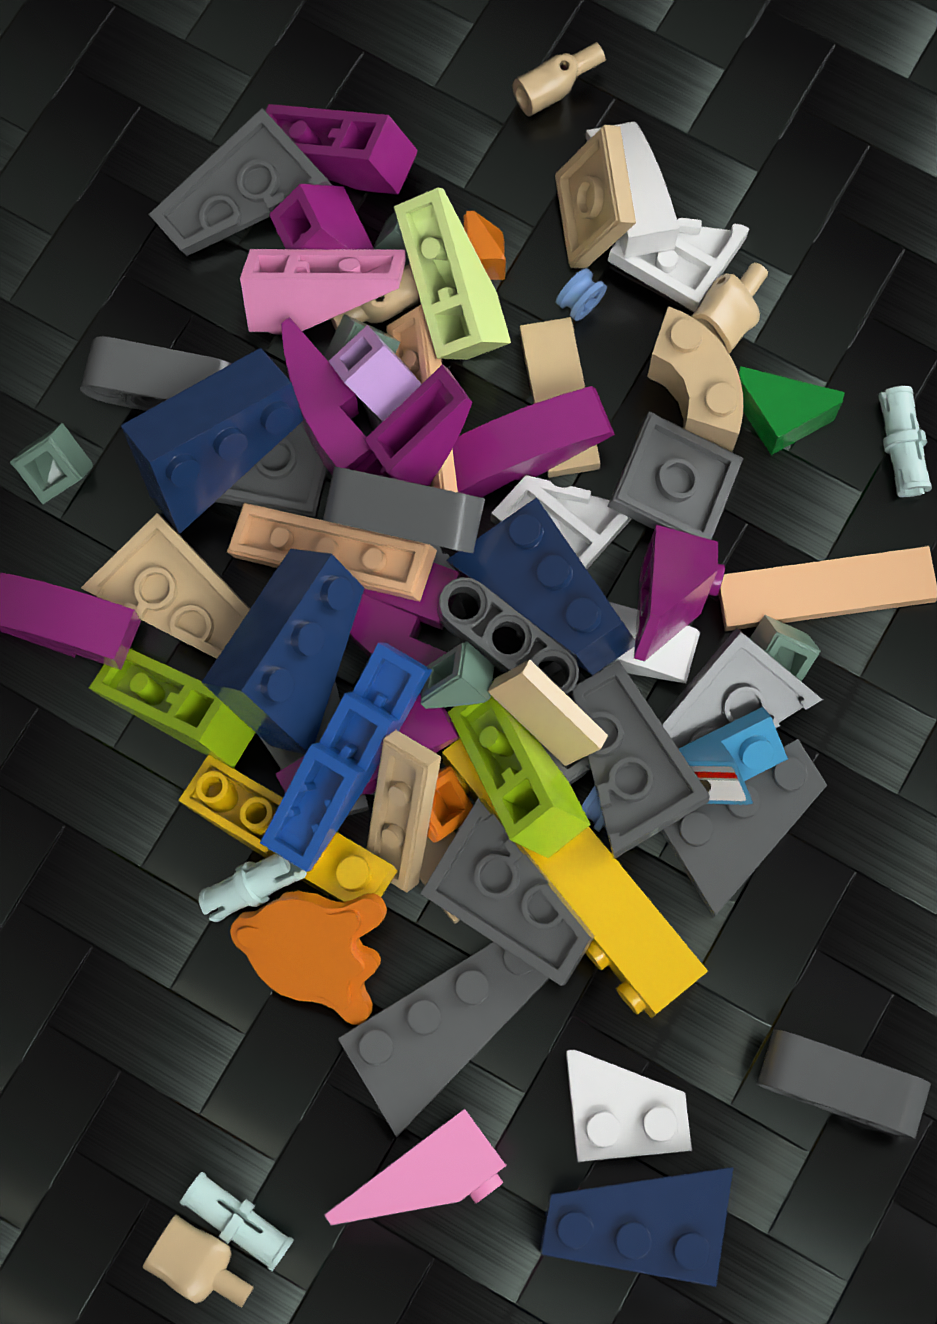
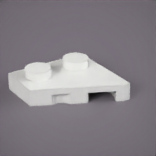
M680 218L677 219L680 229L674 249L624 258L619 239L616 241L609 252L608 261L695 312L713 282L723 274L746 240L749 228L739 224H733L731 230L701 227L702 220Z
M527 475L491 513V521L497 525L537 497L586 569L592 565L623 530L631 518L607 507L610 500L590 496L591 491L573 486L561 488L552 484L551 481Z
M577 1050L566 1051L577 1162L692 1151L685 1092Z

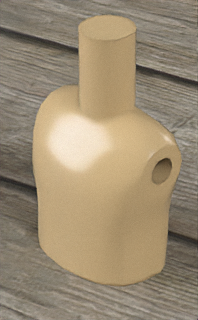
M594 43L574 55H556L535 69L516 78L513 82V92L524 113L527 116H532L565 97L570 92L578 75L605 61L602 48L598 43Z
M752 263L741 279L734 274H724L718 277L707 291L700 306L691 316L706 326L720 340L728 353L734 349L744 334L759 322L760 312L753 296L768 276L766 268L761 264Z
M411 265L404 266L398 289L331 318L335 330H337L344 314L361 322L381 323L409 308L421 304Z
M177 1215L172 1218L142 1267L165 1281L172 1289L195 1304L202 1302L214 1290L242 1308L254 1288L226 1270L231 1257V1250L227 1244L195 1228Z

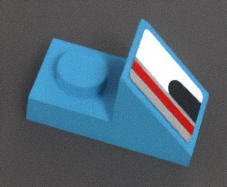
M764 707L679 748L710 795L709 802L706 804H753L744 781L788 759L773 720Z

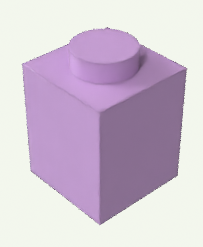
M368 325L328 361L343 382L382 422L421 385L409 368Z

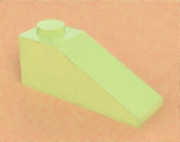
M433 189L394 206L437 359L468 360L510 344L511 341L497 292L444 189Z

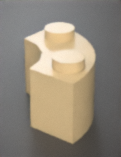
M668 307L652 353L647 377L664 385L678 401L684 420L683 429L733 452L743 417V392L737 368L724 345L706 326L693 317Z

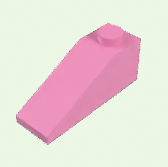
M250 249L240 277L249 332H269L280 335L282 334L281 323L289 317L301 331H304L398 289L406 262L405 250Z
M464 1109L324 1216L331 1225L460 1202L468 1195L471 1196L475 1203H478L504 1183L497 1173L506 1165Z

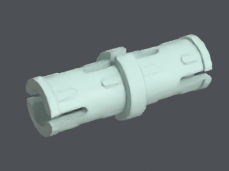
M909 386L889 388L885 390L886 392L879 393L878 397L886 426L887 437L883 440L884 450L886 453H890L897 495L900 497L922 495L924 491L929 492L932 486L924 458L923 447L927 444L926 434L924 430L919 428L913 389Z
M275 853L257 863L246 862L235 869L237 872L231 877L203 889L199 893V905L204 915L218 908V911L210 914L209 920L219 922L248 905L257 907L268 902L270 899L268 896L273 892L305 878L307 872Z
M201 1172L182 1197L180 1204L187 1206L221 1232L219 1238L228 1244L233 1240L268 1266L270 1271H273L294 1239L288 1238L252 1210L255 1205L245 1199L241 1203L207 1178L205 1173Z

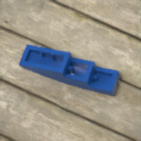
M387 643L377 644L353 692L345 693L320 742L310 745L260 844L305 872L312 870L379 766L383 739L393 731L400 730L432 669Z

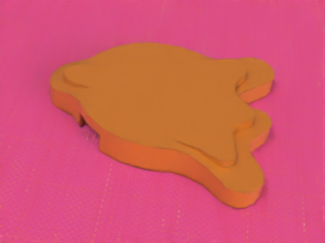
M302 891L283 893L279 899L268 903L266 906L264 905L257 911L240 914L231 926L233 943L246 954L258 976L271 989L280 995L298 1001L324 1004L334 1009L346 1022L352 1025L364 1023L371 1014L373 1003L365 989L364 982L377 970L381 963V958L376 950L363 945L360 937L379 926L386 916V904L379 895L367 893L353 900L338 902L315 893Z

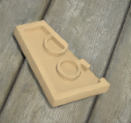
M158 513L81 587V589L101 599L134 609L141 620L216 659L250 610L246 603Z

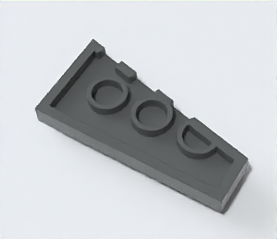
M493 942L338 1038L396 1137L405 1130L413 1119L550 978Z

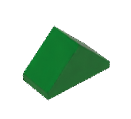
M742 366L739 371L743 392V412L771 455L834 421L843 402L845 392Z

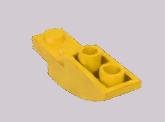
M208 755L178 801L263 857L267 858L275 854V852L260 844V841L283 798L213 756ZM336 832L312 870L307 872L305 878L301 880L326 896L330 895L340 902H345L367 893H374L382 897L396 875L397 869L392 864Z

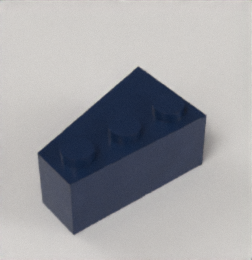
M259 348L122 424L121 428L151 499L178 534H180L304 419L292 382L262 348Z
M537 497L477 538L473 553L458 551L446 560L455 571L460 572L461 577L472 578L483 584L561 645L575 658L577 665L592 676L635 647L634 637Z
M290 549L201 683L267 744L272 747L306 754L310 745L315 744L364 587L333 554Z
M733 1167L550 1194L548 1196L539 1253L546 1256L716 1287Z

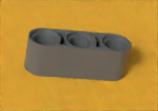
M96 337L92 341L80 391L97 401L148 411L232 363L213 357L112 337Z
M334 466L323 520L473 553L485 499Z
M461 577L452 580L444 587L437 606L440 622L462 642H469L495 668L504 674L528 660H531L537 667L541 662L554 661L563 668L565 673V682L560 689L567 694L574 688L579 674L575 658L483 584L472 578ZM458 593L471 595L477 602L478 614L467 620L454 617L448 608L449 598ZM501 627H510L516 630L522 640L521 649L511 655L499 652L494 647L492 633Z
M773 1030L757 1081L758 1086L769 1091L909 1139H915L931 1086V1083L911 1074L781 1030Z

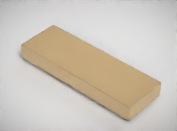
M571 317L520 326L519 333L533 404L585 388ZM597 444L548 470V478L600 469L601 463Z
M395 730L383 739L366 850L392 864L397 869V873L390 883L407 893L419 884L441 756Z

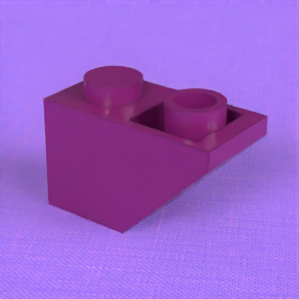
M299 184L269 214L285 249L374 250L343 186Z

